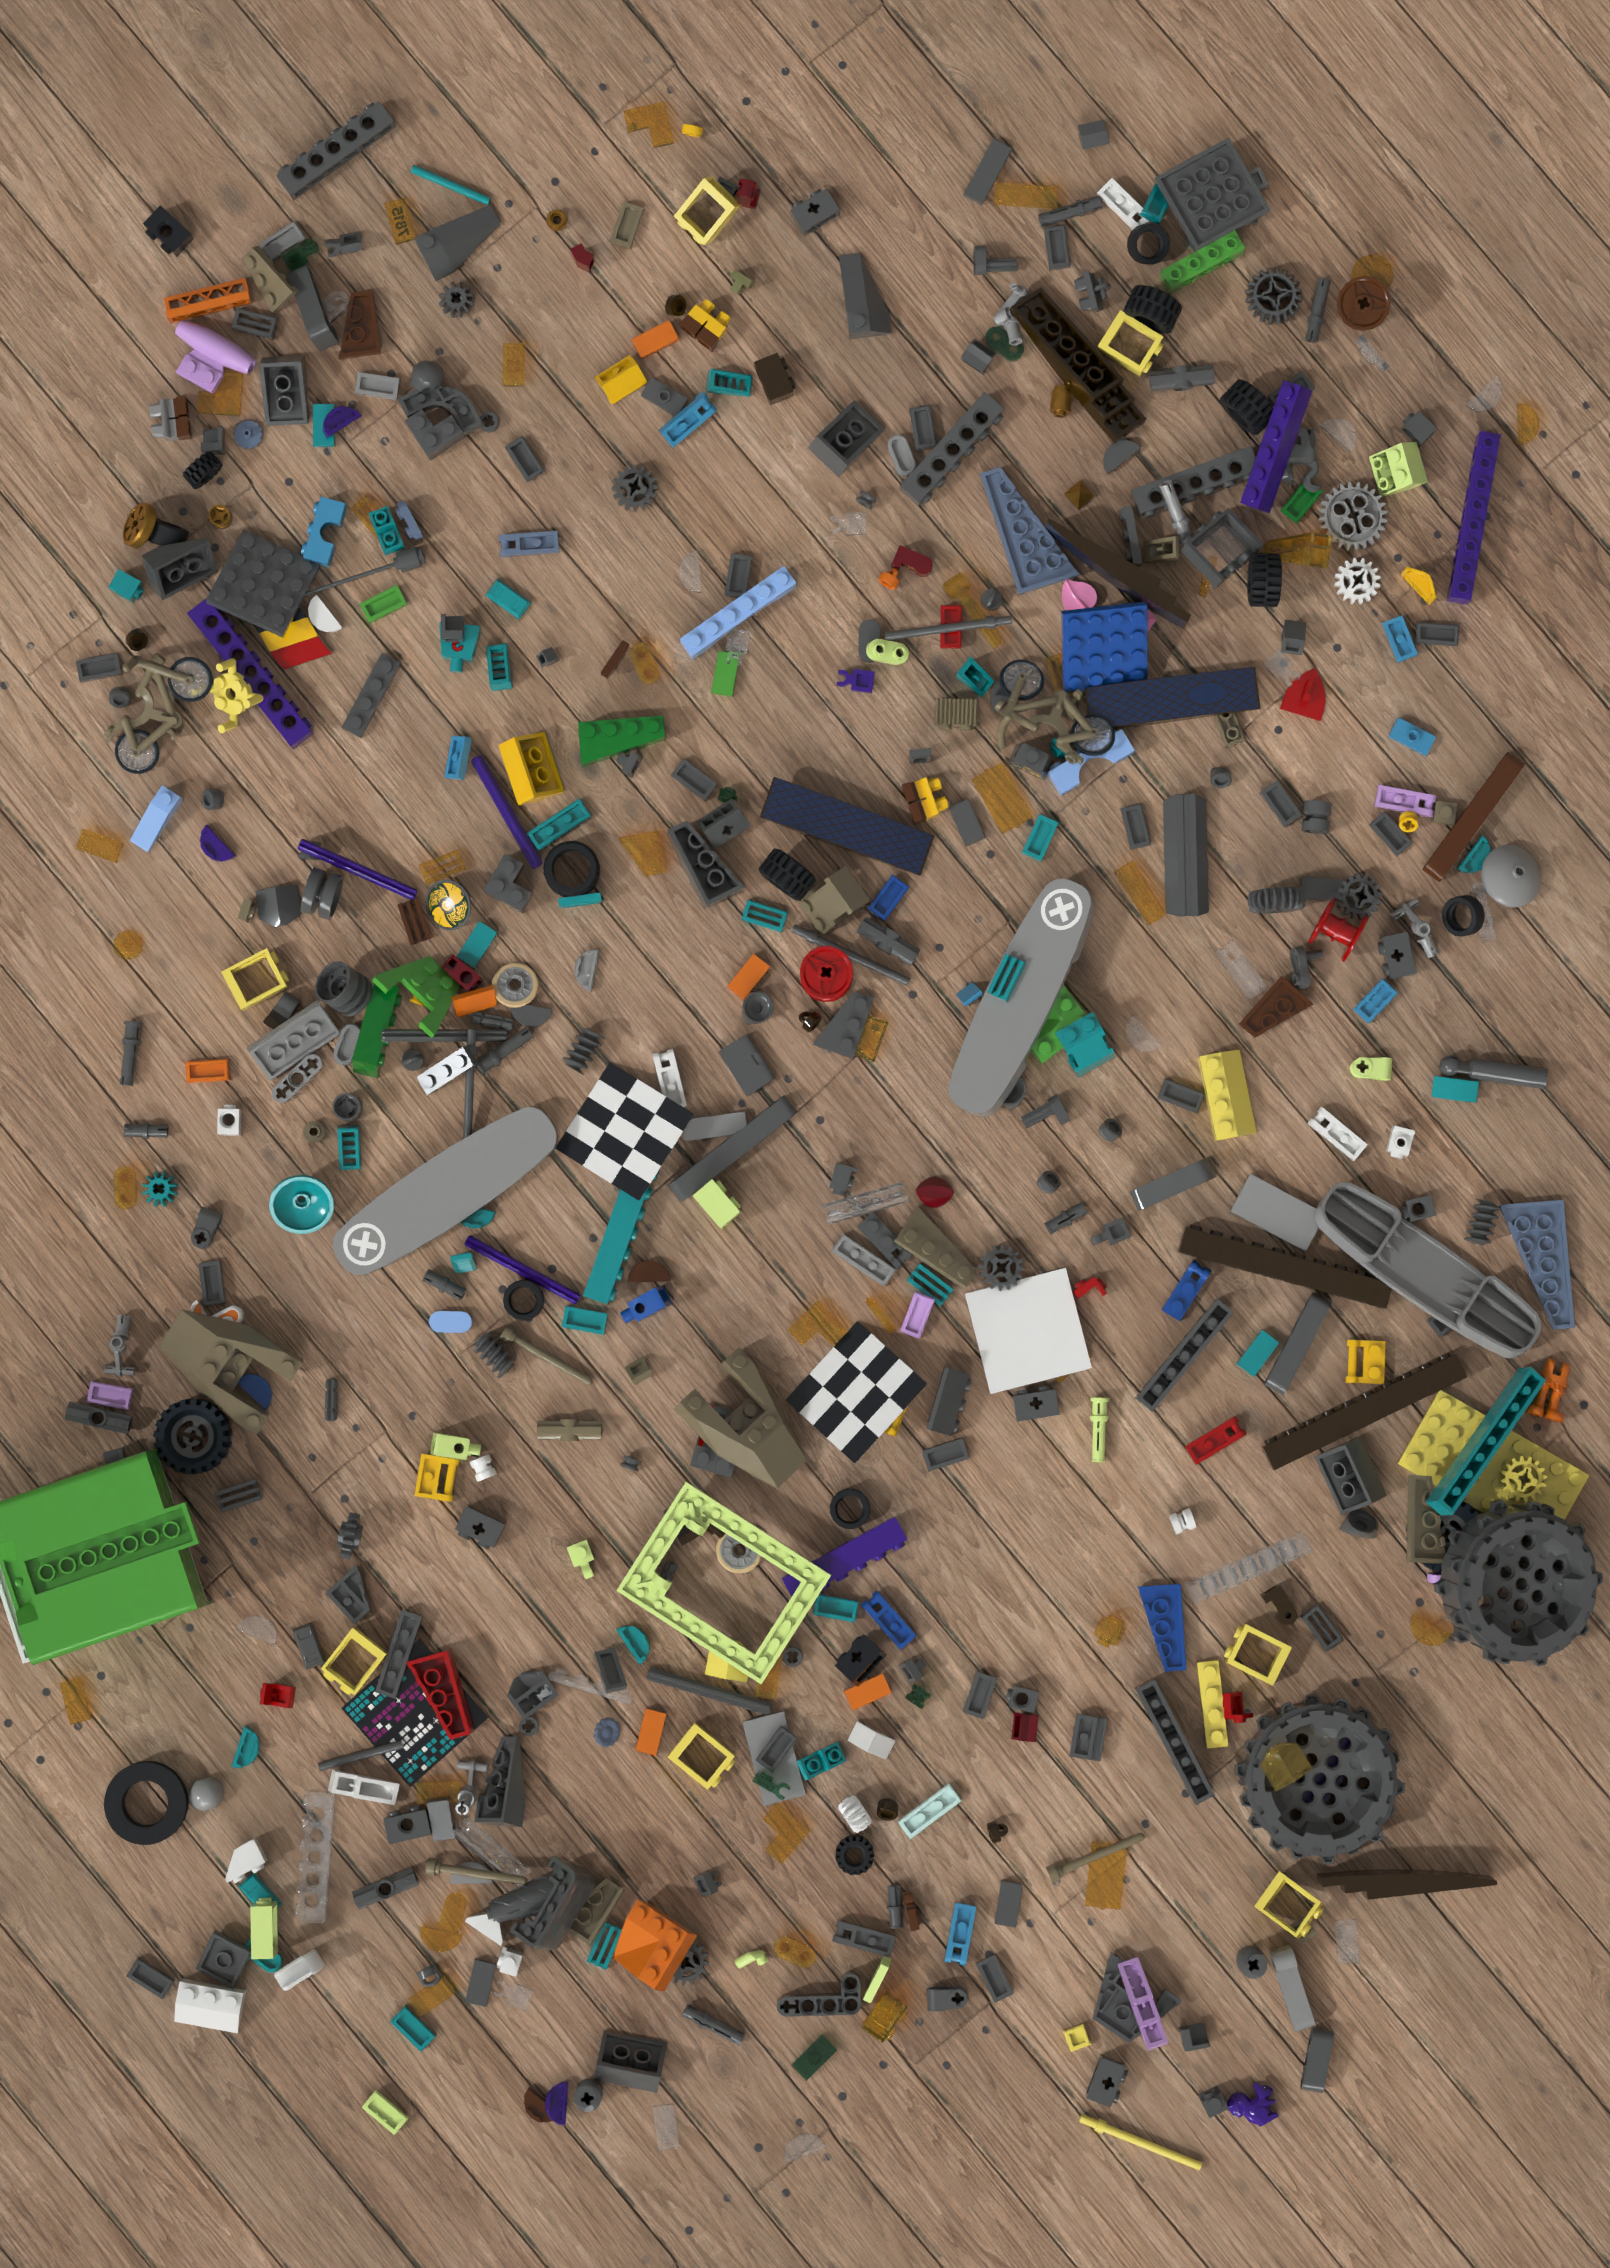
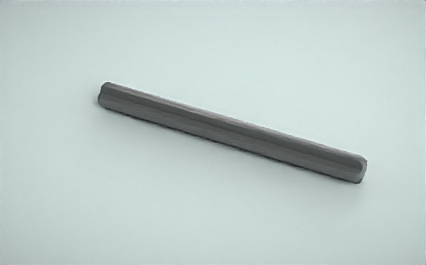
M383 1029L381 1031V1040L383 1042H467V1029H438L433 1038L422 1029ZM476 1029V1042H505L507 1040L506 1029Z
M650 1668L648 1671L647 1679L649 1681L754 1712L769 1715L772 1707L770 1702L654 1668Z

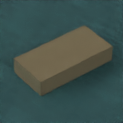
M623 202L610 243L631 249L644 211L643 207Z

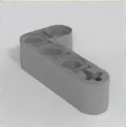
M1287 1945L1269 1951L1294 2031L1297 2032L1316 2026L1292 1947Z

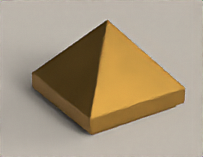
M1081 480L1064 493L1078 510L1094 497Z

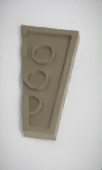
M916 1206L894 1242L965 1289L977 1270L923 1211Z
M1408 1475L1407 1562L1441 1564L1445 1555L1444 1546H1446L1440 1529V1515L1426 1503V1500L1434 1490L1432 1476Z

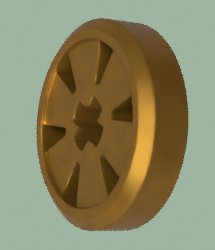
M142 502L130 512L123 528V541L125 545L137 549L150 538L157 518L154 506Z

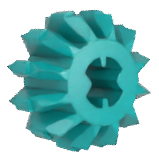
M155 1171V1179L149 1175L146 1177L150 1181L149 1184L142 1183L143 1187L148 1188V1190L142 1192V1195L150 1194L146 1202L150 1203L154 1200L153 1206L158 1207L160 1202L163 1207H166V1199L170 1203L174 1202L171 1194L177 1196L178 1192L172 1191V1188L179 1186L178 1183L171 1184L175 1178L171 1175L167 1178V1172L163 1171L160 1177L159 1173ZM157 1185L165 1186L163 1194L156 1193V1190H158L156 1189Z

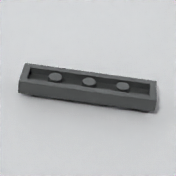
M381 653L342 725V729L362 738L401 665L400 662Z
M406 1610L401 1611L375 1690L376 1693L394 1699L397 1698L407 1667L406 1662L409 1661L423 1616Z

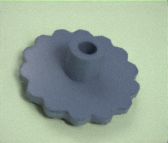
M244 420L243 423L240 422L235 427V432L233 433L235 436L234 440L243 449L257 447L258 443L262 441V428L252 420Z
M608 1717L601 1719L594 1729L596 1743H599L602 1747L613 1746L620 1736L618 1722Z

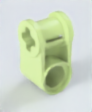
M1359 1057L1351 1063L1350 1072L1356 1078L1389 1081L1391 1080L1392 1058ZM1360 1063H1362L1361 1065L1365 1067V1070H1363L1362 1072H1360V1069L1356 1067Z

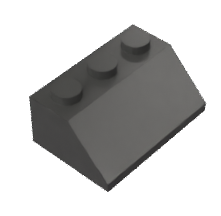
M947 1367L943 1368L926 1429L949 1436L952 1435V1432L957 1433L960 1422L956 1420L958 1411L963 1412L966 1402L962 1397L964 1391H969L972 1379H968L969 1374Z
M1360 1437L1314 1456L1341 1515L1373 1504L1387 1496Z
M604 2030L594 2080L657 2093L667 2042Z

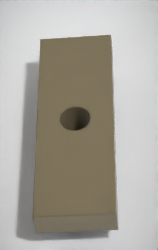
M1236 713L1228 714V717H1223L1222 715L1214 716L1225 748L1246 741Z

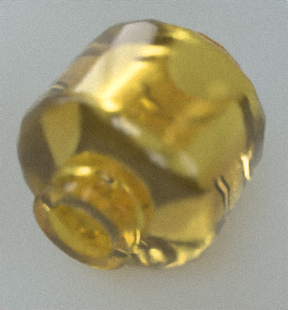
M1111 1615L1102 1617L1094 1630V1635L1099 1638L1097 1643L1107 1648L1110 1645H1119L1126 1631V1628L1123 1626L1124 1622Z

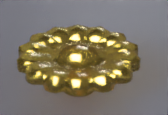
M123 931L122 934L119 933L117 938L114 939V952L118 954L119 958L132 960L134 957H138V954L142 951L141 947L143 944L137 933Z

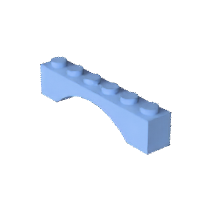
M785 566L781 567L680 638L681 645L691 659L694 660L746 619L795 589V580Z

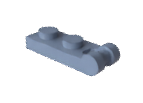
M558 531L499 535V542L502 547L500 557L502 558L559 553ZM516 541V548L510 549V542Z

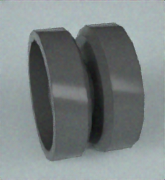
M314 867L304 888L300 911L312 915L318 908L320 918L331 920L339 902L344 877L331 873L326 880L325 870Z

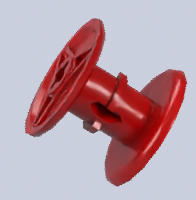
M1333 896L1318 920L1308 940V944L1313 943L1319 932L1329 936L1331 938L1330 941L1334 942L1336 940L1346 946L1341 957V961L1345 962L1360 937L1369 916H1364L1357 927L1346 922L1344 917L1340 919L1331 914L1336 901Z
M832 946L817 947L811 950L802 961L800 967L801 985L805 992L815 1000L821 1002L836 1001L843 997L850 989L853 980L852 963L848 956L838 948ZM823 970H825L826 972L831 971L830 978H828L827 976L822 977Z

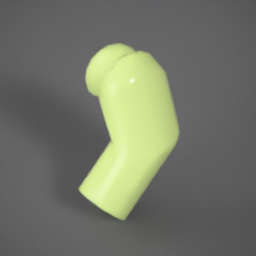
M763 1950L751 1951L736 1958L735 1964L741 1969L756 1960L757 1964L761 1966L768 1962V1957Z

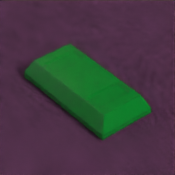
M1302 483L1280 511L1297 524L1323 490L1310 492Z

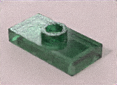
M821 2034L791 2066L807 2081L837 2049Z

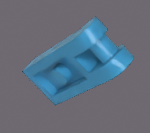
M705 392L699 393L694 401L659 429L660 433L672 447L676 446L716 412V406L708 401L709 398ZM702 406L703 411L699 413L698 409Z
M955 1902L944 1962L951 1963V1961L959 1962V1965L966 1966L976 1912L975 1905ZM954 1947L962 1948L961 1954L953 1953Z

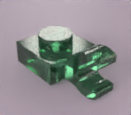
M310 238L301 247L298 243H295L279 254L289 271H293L309 263L306 257L316 253L319 249L313 239Z
M763 1771L761 1774L756 1772L752 1782L774 1793L779 1799L784 1800L785 1796L781 1795L779 1790L782 1787L790 1790V1785L784 1782L775 1784L772 1781L773 1777Z

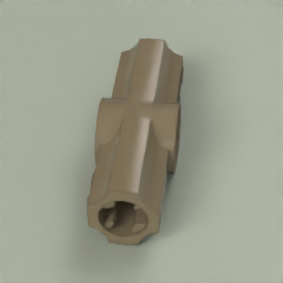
M579 1419L537 1421V1439H560V1441L602 1439V1421H579Z

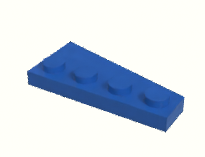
M1181 1584L1137 1586L1164 1671L1186 1670Z

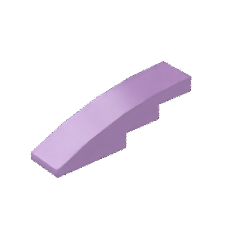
M1136 1957L1119 1963L1118 1968L1147 2051L1168 2044L1139 1958Z

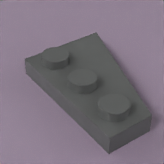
M854 991L813 1045L853 1059L874 998Z

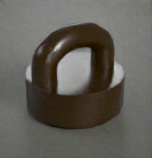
M681 295L669 296L665 304L666 314L671 316L683 315L686 310V300Z
M140 628L130 631L126 636V644L133 651L144 649L148 643L147 635Z
M805 1011L799 1015V1021L803 1023L802 1028L808 1033L812 1032L822 1019L817 1012Z
M881 1799L877 1806V1816L885 1821L896 1819L898 1817V1804L891 1799Z
M992 1821L986 1825L990 1840L994 1844L1001 1842V1837L1008 1833V1827L1005 1824L996 1825V1822Z

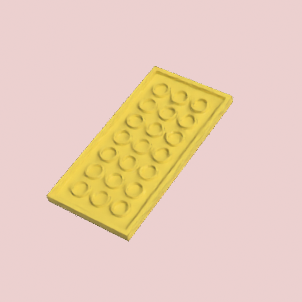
M1438 1391L1397 1464L1415 1475L1432 1476L1433 1485L1437 1486L1486 1415L1444 1391ZM1511 1431L1463 1502L1470 1504L1482 1513L1488 1511L1491 1501L1498 1499L1503 1500L1507 1506H1511V1504L1526 1506L1527 1502H1523L1522 1497L1518 1502L1514 1501L1515 1495L1508 1498L1507 1494L1509 1491H1502L1501 1488L1505 1486V1483H1501L1499 1480L1504 1478L1500 1471L1507 1470L1504 1464H1512L1511 1458H1515L1518 1461L1519 1456H1523L1524 1461H1526L1527 1457L1530 1456L1532 1457V1463L1536 1460L1539 1461L1538 1468H1545L1541 1474L1547 1476V1478L1542 1480V1483L1546 1484V1487H1540L1542 1495L1535 1493L1536 1500L1528 1497V1501L1539 1502L1541 1505L1544 1503L1553 1507L1554 1515L1565 1520L1590 1475ZM1522 1465L1516 1466L1512 1472L1519 1471ZM1532 1468L1531 1474L1537 1479V1475ZM1524 1473L1523 1476H1519L1518 1480H1521L1522 1485L1523 1482L1528 1481V1478H1525ZM1509 1479L1511 1487L1515 1490L1513 1480ZM1534 1486L1526 1488L1524 1493L1533 1490Z

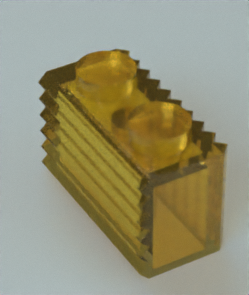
M886 1990L861 2025V2028L881 2043L885 2039L889 2041L896 2031L893 2029L896 2023H902L907 2016V2005Z

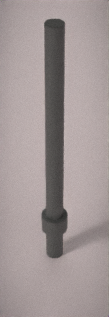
M987 616L986 619L889 631L885 632V640L986 627L987 629L996 628L995 626L1012 624V617L994 618V616Z
M794 925L791 931L805 938L806 942L813 945L816 943L820 946L838 948L850 960L905 986L908 985L911 979L819 936V933L813 930L808 931Z
M467 1029V1046L475 1059L478 1046H475L476 1029ZM475 1066L466 1071L463 1139L472 1134Z

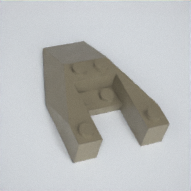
M183 1309L159 1345L205 1400L255 1435L258 1434L267 1420L269 1412L234 1391L235 1386L254 1358L291 1381L303 1363L302 1357L249 1325Z
M738 1348L718 1367L747 1398L734 1412L724 1420L696 1389L691 1391L674 1410L719 1457L778 1489L807 1459L778 1399L752 1360Z

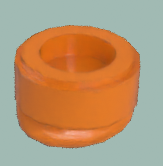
M892 568L888 573L881 572L878 581L889 589H897L900 583L897 579L898 569Z

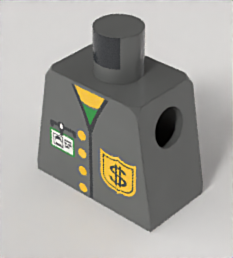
M1022 742L1016 744L1008 764L1045 780L1053 760L1049 754Z

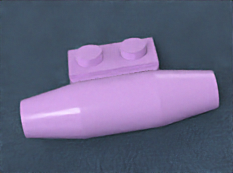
M184 319L179 322L175 334L194 349L185 355L176 370L179 376L214 394L224 377V366L247 375L253 371L256 360L236 343L207 327Z

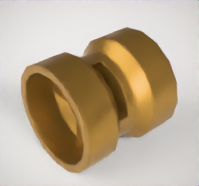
M215 505L210 509L209 519L216 528L226 529L231 525L232 515L224 505Z

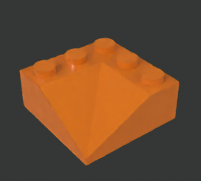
M637 1899L625 1920L613 1958L639 1980L654 1990L664 1992L697 1935L650 1903Z

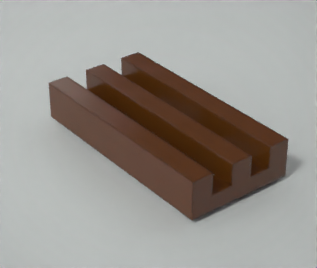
M418 898L397 904L410 945L431 939ZM411 905H416L425 933L424 937L421 936ZM405 907L408 908L412 924L417 936V939L415 940L413 939L409 923L404 911Z

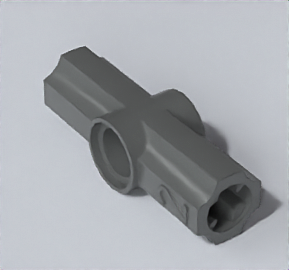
M1184 365L1174 367L1171 370L1149 372L1151 392L1169 389L1184 391L1195 386L1215 384L1213 365L1191 368Z
M865 917L856 932L874 943L881 951L888 955H894L910 966L920 952V949L903 940L893 930L887 927L884 928Z
M69 1401L65 1413V1420L124 1434H129L133 1418L130 1415ZM97 1412H101L104 1416L101 1424H97L94 1420V1415Z
M413 1867L352 1891L353 1899L358 1909H361L418 1886L419 1882ZM388 1883L391 1886V1892L388 1894L383 1893L380 1890V1885Z

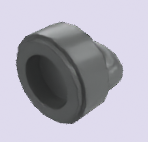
M988 589L982 594L981 604L986 610L995 611L1001 606L1002 596L996 589Z
M125 687L113 688L109 692L110 704L117 708L126 707L130 703L129 689Z
M1212 768L1210 772L1211 784L1216 788L1229 786L1232 782L1231 772L1227 768Z
M206 789L202 795L203 806L207 810L222 808L224 803L222 792L219 789Z
M408 1050L402 1056V1064L409 1071H417L423 1065V1056L417 1050Z
M1109 1118L1100 1125L1099 1133L1105 1140L1112 1142L1122 1135V1127L1116 1120Z
M1045 1171L1038 1178L1037 1185L1043 1192L1051 1194L1060 1187L1061 1182L1054 1172Z
M432 1964L417 1972L419 1980L425 1987L435 1986L441 1979L436 1964ZM435 1974L436 1977L434 1980L430 1982L426 1981L425 1978Z

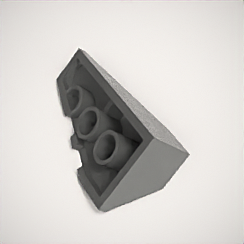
M488 205L435 227L415 237L414 240L435 281H438L455 272L460 267L459 265L501 223L492 206Z
M861 254L839 255L849 339L891 334L889 312Z
M502 1737L493 1759L495 1766L491 1776L487 1775L485 1780L488 1783L485 1792L480 1794L477 1801L474 1822L503 1827H522L525 1812V1795L520 1737Z

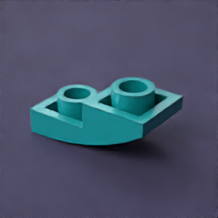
M388 505L368 513L385 556L405 548Z
M1434 1076L1431 1097L1477 1103L1480 1081Z
M835 1742L797 1760L796 1763L806 1781L846 1762L839 1743Z

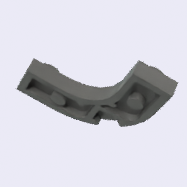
M439 385L434 390L424 388L420 392L416 389L398 398L407 418L421 409L426 411L436 407L444 408L452 413L464 436L483 427L470 400L457 389Z

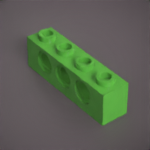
M1234 230L1161 270L1159 278L1170 295L1243 255L1245 247Z

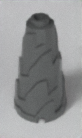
M553 1871L533 1879L505 1895L492 1899L488 1903L489 1906L485 1907L488 1919H493V1921L499 1923L511 1919L536 1917L555 1885L549 1880V1877L553 1876Z

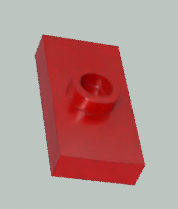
M962 605L940 606V625L962 622ZM962 631L940 633V649L962 648Z

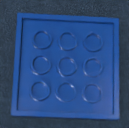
M1146 602L1061 611L1062 683L1064 691L1071 692L1076 689L1084 690V688L1148 679Z

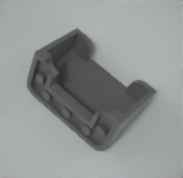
M552 1856L548 1863V1866L553 1869V1876H550L549 1880L555 1885L535 1920L527 1917L524 1924L515 1922L510 1930L511 1933L528 1946L540 1950H556L560 1947L595 1885V1877L588 1870L556 1856Z

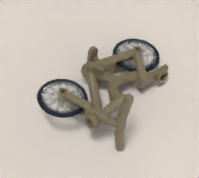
M156 653L151 661L143 660L135 655L124 664L122 669L126 673L130 672L135 666L146 670L135 692L138 698L143 697L145 700L143 713L136 718L124 715L115 727L111 725L104 734L107 737L105 742L108 744L117 731L124 729L125 733L118 738L115 745L116 760L124 770L134 774L150 771L158 762L160 755L157 740L166 732L172 735L170 739L173 741L181 734V730L175 731L172 729L182 724L183 717L181 713L175 711L163 676L168 677L169 687L177 698L187 702L199 701L210 692L213 684L211 670L204 661L195 657H184L177 660L170 668L164 665L166 659ZM153 675L167 712L154 709L153 696L147 688ZM149 718L164 722L151 734L144 730L134 729V727L147 722Z
M1014 660L1005 665L1001 670L999 677L1000 686L1010 698L1007 702L1001 699L994 708L1002 714V719L997 729V744L1000 749L1006 747L1005 732L1011 720L1034 732L1039 729V724L1053 726L1059 734L1056 747L1066 754V760L1073 765L1076 762L1081 765L1084 758L1072 750L1070 746H1074L1079 752L1088 756H1099L1111 749L1115 741L1114 728L1105 718L1098 715L1084 716L1077 707L1081 704L1083 696L1079 689L1074 691L1072 700H1070V695L1066 691L1058 690L1051 697L1017 704L1018 700H1030L1041 692L1044 686L1043 673L1036 664L1027 660ZM1054 705L1050 715H1034L1027 719L1018 714L1019 712ZM1063 710L1074 722L1070 734H1068L1065 725L1060 721Z

